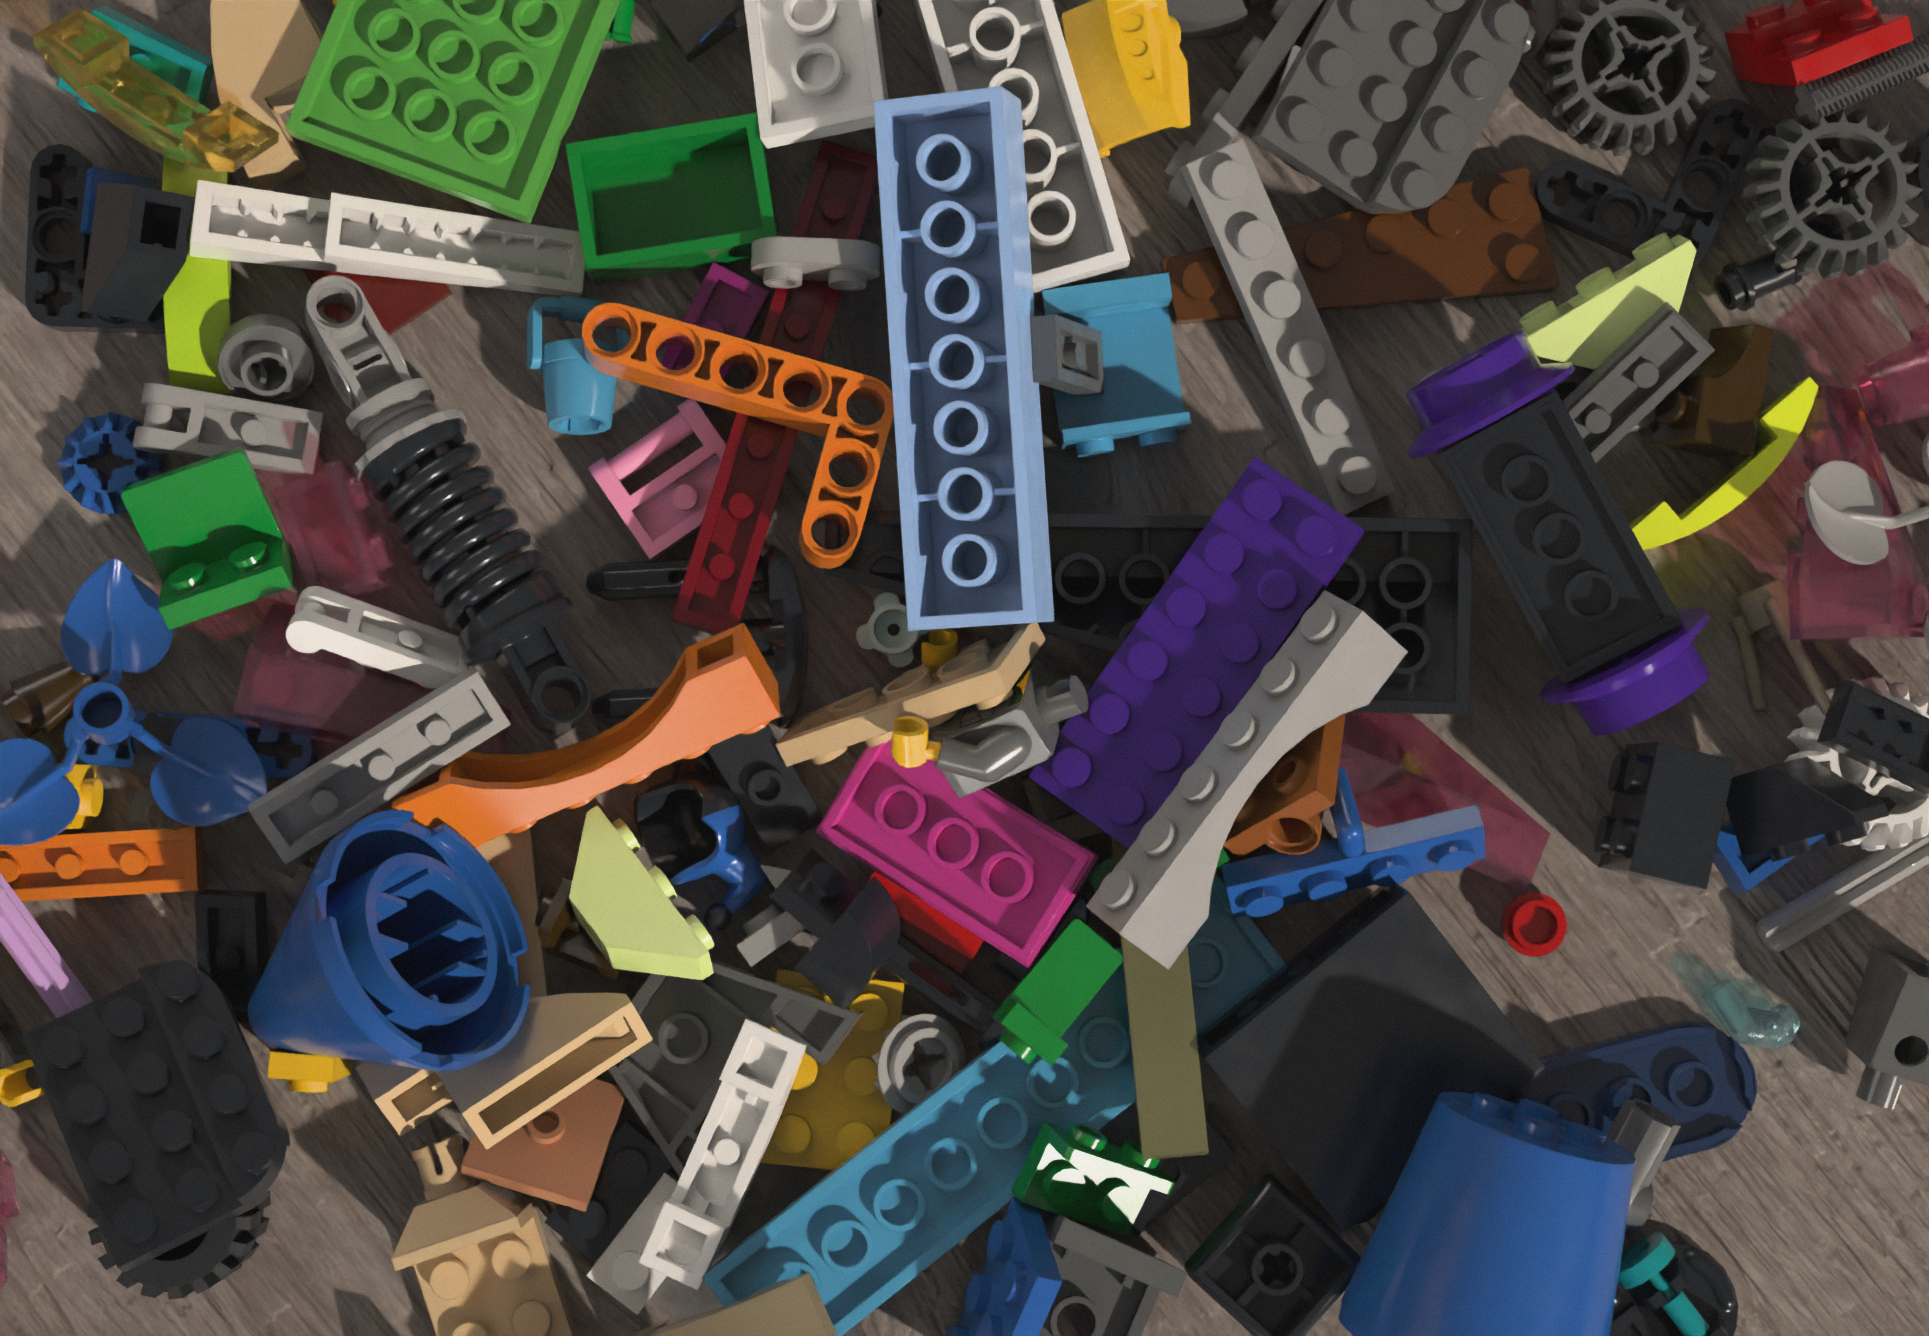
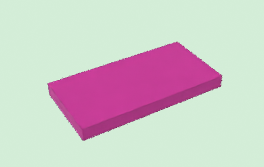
M892 739L874 747H867L866 745L815 832L919 897L925 903L1025 967L1032 968L1099 856L988 787L958 798L942 771L934 768V761L926 760L921 766L911 768L900 766L892 756Z

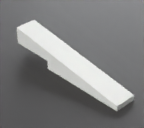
M204 180L197 181L189 256L559 296L580 297L582 295L585 264L579 231L331 193L330 200Z

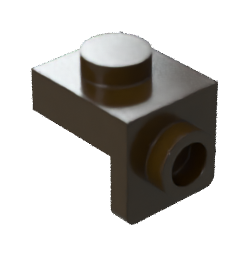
M565 876L556 893L549 891L545 895L536 914L535 926L538 927V935L545 952L616 980L620 969H613L576 919L569 899L573 879Z

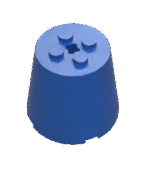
M1440 1093L1341 1299V1310L1338 1317L1341 1324L1353 1336H1610L1636 1163L1635 1156L1621 1145L1606 1138L1607 1135L1583 1124L1558 1118L1559 1112L1556 1109L1539 1102L1520 1099L1518 1105L1484 1093Z

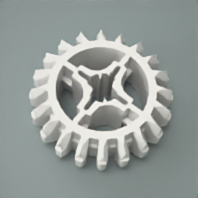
M1879 677L1864 679L1862 682L1861 680L1851 679L1929 718V715L1926 713L1929 696L1918 694L1909 697L1908 683L1894 682L1887 685L1885 679ZM1833 688L1825 690L1830 700L1835 691ZM1816 701L1815 705L1804 708L1797 715L1804 727L1793 730L1787 738L1800 751L1799 753L1789 755L1784 762L1809 757L1869 794L1877 795L1879 798L1889 797L1896 803L1895 807L1888 812L1889 816L1864 823L1868 836L1840 844L1846 846L1860 844L1862 849L1867 851L1881 850L1885 846L1894 849L1907 846L1909 842H1912V839L1925 837L1929 834V794H1923L1818 743L1817 740L1826 716L1821 712Z

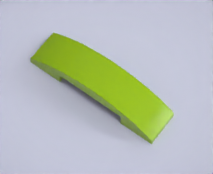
M230 144L164 145L162 191L196 198L198 180L232 185ZM193 206L186 262L163 295L170 386L235 396L222 382L218 368V351L221 338L229 327L233 325L231 261L189 256L194 215Z

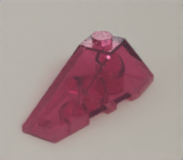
M1827 385L1818 386L1808 418L1803 458L1807 468L1813 473L1819 466L1837 460L1856 464L1864 469L1878 486L1884 501L1883 515L1896 516L1902 514L1857 390ZM1804 497L1798 498L1795 518L1801 523H1806L1802 553L1790 554L1787 581L1790 640L1867 642L1925 638L1923 623H1925L1929 612V592L1925 587L1924 572L1907 526L1891 530L1884 529L1889 545L1888 554L1884 559L1870 565L1853 564L1841 559L1825 546L1812 527Z
M273 601L248 649L234 712L247 726L279 731L286 734L308 736L312 739L346 745L429 694L434 689L423 687L414 681L377 668L363 666L355 660L324 649L314 653H302L293 649L287 642L286 630L290 619L295 614V605ZM499 704L510 722L512 711ZM509 726L469 751L485 754H503Z
M1347 712L1345 714L1339 767L1347 771L1363 826L1375 829L1477 804L1485 829L1486 858L1474 861L1466 868L1520 891L1527 892L1550 836L1546 829L1411 713Z

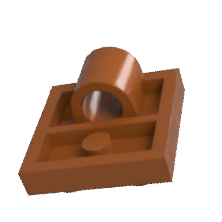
M1346 713L1309 733L1276 762L1256 785L1236 816L1223 845L1225 848L1240 858L1263 844L1280 853L1289 855L1304 854L1318 846L1321 838L1324 810L1335 804Z

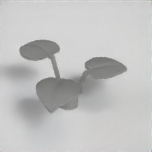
M1929 433L1922 445L1923 464L1928 476ZM1847 461L1827 462L1814 470L1804 482L1805 506L1812 527L1826 547L1841 559L1853 564L1870 565L1887 556L1889 545L1884 529H1896L1929 518V505L1896 516H1884L1883 497L1874 480L1864 469ZM1928 609L1924 616L1923 625L1926 646L1929 651Z

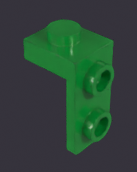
M1071 919L991 1016L1006 1029L998 1039L1027 1064H1030L1037 1055L1052 1066L1068 1047V1044L1061 1039L1062 1035L1123 962V956L1080 919Z

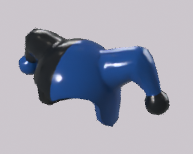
M705 752L693 759H680L672 762L675 767L673 778L636 795L633 803L638 832L653 867L656 865L664 873L672 886L693 881L712 873L730 883L724 900L721 903L712 904L705 911L704 922L706 926L717 932L726 929L731 922L732 915L744 908L762 891L767 882V876L760 867L762 865L760 859L743 839L745 834V816L741 803L732 790L718 780L710 756Z

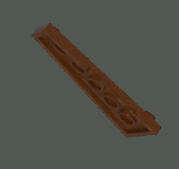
M1528 166L1453 185L1443 197L1426 208L1399 214L1382 213L1378 215L1358 209L1282 229L1317 310L1351 307L1363 309L1397 303L1414 302L1415 304L1467 297L1479 299L1538 294L1555 291L1560 286ZM1214 246L1161 260L1160 268L1162 273L1169 272L1172 291L1170 306L1175 325L1245 319Z

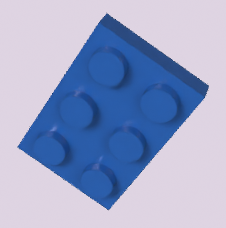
M1012 1197L1003 1220H997L991 1228L987 1245L988 1255L980 1274L974 1273L968 1282L965 1293V1309L957 1326L952 1325L948 1329L946 1336H1039L1062 1284V1278L1039 1208L1020 1202L1017 1197Z

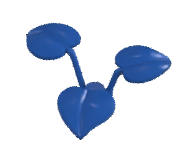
M116 558L105 562L83 583L71 601L62 623L60 634L61 647L70 666L76 672L88 676L99 675L108 671V677H103L99 682L84 687L76 696L73 704V714L79 726L71 731L72 740L63 761L57 765L52 751L44 744L32 739L12 738L0 742V845L21 846L44 842L65 830L73 821L80 808V796L77 789L63 776L74 768L84 742L89 738L99 744L112 745L125 740L130 735L155 753L165 757L152 771L150 781L152 795L158 807L168 817L188 826L216 825L248 813V805L268 793L265 771L258 755L247 739L231 725L210 717H191L184 720L177 727L170 747L146 731L142 725L136 723V712L125 693L116 686L121 680V670L130 673H142L155 667L170 648L173 639V629L168 630L159 612V596Z

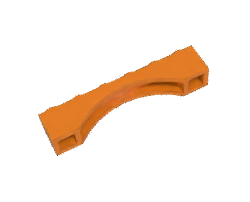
M742 623L686 647L671 675L649 701L627 719L595 737L559 749L527 754H485L468 751L395 796L391 809L414 812V819L410 821L430 830L445 824L477 849L481 844L508 832L513 834L523 832L532 827L539 819L562 809H575L584 806L596 795L623 783H638L647 778L654 770L672 762L699 757L707 752L712 745L740 733L752 734L763 729L771 720L780 717L778 682L746 625Z

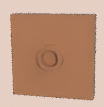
M594 1078L487 1150L474 1132L461 1164V1174L586 1212L627 1097L618 1085Z

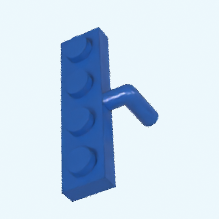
M1339 767L1335 804L1329 807L1337 838L1321 841L1316 848L1304 854L1289 855L1274 852L1221 865L1232 917L1237 918L1245 915L1263 917L1271 915L1283 906L1308 900L1317 902L1331 901L1339 898L1346 891L1371 885L1381 887L1394 886L1406 881L1410 876L1439 869L1447 872L1464 869L1474 861L1486 858L1485 829L1478 805L1476 804L1363 831L1347 771Z

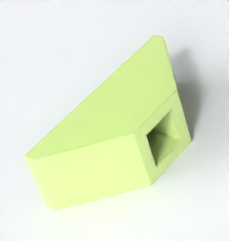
M1667 233L1657 235L1633 250L1632 254L1635 261L1615 273L1611 271L1610 267H1606L1589 275L1575 286L1579 294L1556 307L1553 301H1549L1529 311L1520 318L1519 322L1535 354L1538 357L1564 363L1570 362L1572 365L1595 370L1666 301L1679 313L1696 254V249L1691 240L1680 235L1670 239Z
M596 805L586 813L569 894L577 921L613 969L705 980L714 973L708 950L713 948L715 944L708 931L694 914L684 919L671 901L677 898L673 886L656 865L647 871L635 855L636 852L641 850L640 845L624 821L618 818L611 823L599 806Z

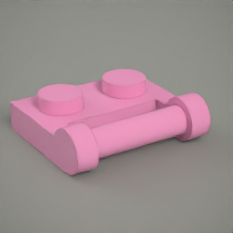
M689 398L677 406L680 411L678 414L609 461L603 456L588 467L605 495L652 561L700 529L726 447L725 442L696 400ZM695 432L703 444L701 448L632 495L628 493L622 483L625 479Z

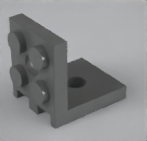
M1050 1211L1044 1226L1062 1278V1284L1039 1336H1062L1057 1328V1318L1060 1311L1071 1303L1084 1304L1092 1313L1093 1325L1086 1336H1141L1160 1290L1178 1298L1188 1272Z

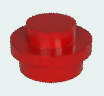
M1525 893L1514 898L1506 906L1501 919V929L1506 942L1513 950L1526 956L1540 957L1553 952L1559 947L1566 934L1567 921L1563 909L1553 898L1541 893Z

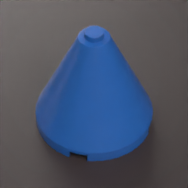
M387 810L374 813L336 835L322 852L249 1001L248 1018L256 1036L267 1046L279 1050L433 1071H453L466 1068L500 1051L515 1036L527 1011L531 986L524 984L518 987L516 957L529 950L516 907L501 879L480 852L464 837L445 824L430 830L411 822L410 820L414 819V812L406 810Z

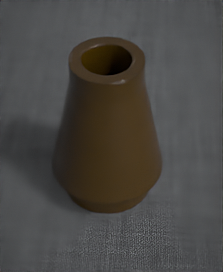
M66 660L10 681L9 683L12 688L1 694L0 700L27 738L32 737L41 730L47 735L73 710L74 700L78 693L84 687L99 682L101 678L99 675L88 676L76 672Z

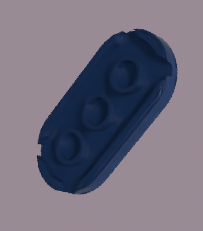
M1677 1021L1540 1057L1538 1059L1545 1068L1533 1077L1532 1085L1523 1095L1509 1102L1519 1105L1520 1099H1527L1542 1103L1556 1109L1559 1112L1558 1118L1595 1128L1607 1135L1626 1098L1631 1100L1638 1098L1674 1117L1681 1126L1663 1161L1718 1147L1732 1139L1742 1128L1741 1123L1746 1119L1748 1110L1752 1111L1757 1096V1080L1753 1064L1747 1052L1732 1037H1729L1722 1030L1705 1023Z

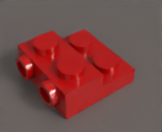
M1799 0L1787 8H1784L1783 3H1775L1745 14V22L1737 28L1724 32L1737 81L1796 87L1914 40L1908 15L1881 14L1878 6H1872L1871 0Z

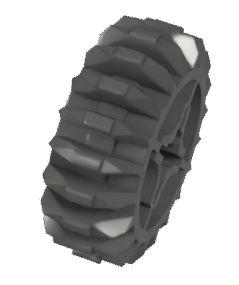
M1580 0V11L1571 8L1566 10L1560 18L1563 29H1554L1547 40V44L1555 52L1546 54L1541 61V68L1556 75L1543 84V94L1550 96L1561 95L1562 97L1551 109L1552 117H1563L1570 113L1575 119L1567 129L1568 136L1575 137L1586 128L1592 132L1588 140L1590 150H1598L1605 140L1609 138L1611 139V150L1614 157L1622 156L1626 153L1631 142L1639 155H1645L1654 148L1655 140L1662 146L1667 147L1677 139V129L1688 131L1697 122L1693 110H1702L1710 100V96L1701 87L1709 86L1715 80L1716 71L1701 65V63L1714 55L1715 46L1696 44L1695 39L1705 31V22H1694L1687 26L1682 20L1689 11V2L1680 3L1672 11L1665 6L1667 0ZM1626 26L1640 29L1655 39L1650 41L1639 40L1628 31ZM1591 35L1598 46L1594 53L1598 58L1600 71L1592 80L1586 82L1582 71V51L1587 37ZM1669 58L1673 69V88L1669 101L1665 105L1658 94L1663 88L1657 77V67ZM1648 60L1634 78L1633 73L1628 78L1624 77L1621 73L1608 80L1618 69L1622 61L1624 67L1628 62L1636 66ZM1606 98L1619 100L1628 108L1631 114L1637 112L1638 115H1628L1614 111L1600 101Z
M1857 108L1849 113L1847 117L1844 110H1840L1812 123L1807 114L1801 117L1798 116L1797 121L1793 118L1785 119L1776 125V136L1769 135L1760 141L1757 149L1763 158H1755L1748 163L1745 170L1759 182L1751 183L1745 187L1741 196L1758 202L1759 207L1747 214L1745 222L1752 224L1763 222L1767 231L1760 234L1756 245L1764 247L1775 241L1780 246L1776 252L1775 263L1783 265L1797 256V275L1808 276L1818 268L1822 280H1833L1840 276L1842 270L1847 276L1855 277L1866 271L1867 264L1876 267L1887 261L1889 257L1888 248L1896 249L1904 244L1908 237L1901 227H1907L1915 223L1916 218L1919 216L1906 203L1917 199L1923 189L1906 181V176L1914 173L1919 163L1913 161L1902 163L1898 155L1899 152L1904 150L1908 140L1899 138L1889 143L1884 138L1888 132L1890 121L1880 120L1868 128L1867 108ZM1820 146L1839 149L1854 158L1857 163L1846 164L1841 162L1830 150L1823 152ZM1793 166L1795 168V171L1791 174V169ZM1790 174L1795 179L1799 191V196L1794 205L1789 189ZM1844 179H1848V183L1837 191V195L1832 200L1830 199L1817 207L1815 206V202L1826 195V190L1831 185L1834 186ZM1869 181L1873 194L1872 209L1866 200L1865 194ZM1808 221L1824 223L1833 234L1840 232L1845 241L1824 237L1814 232L1805 223Z

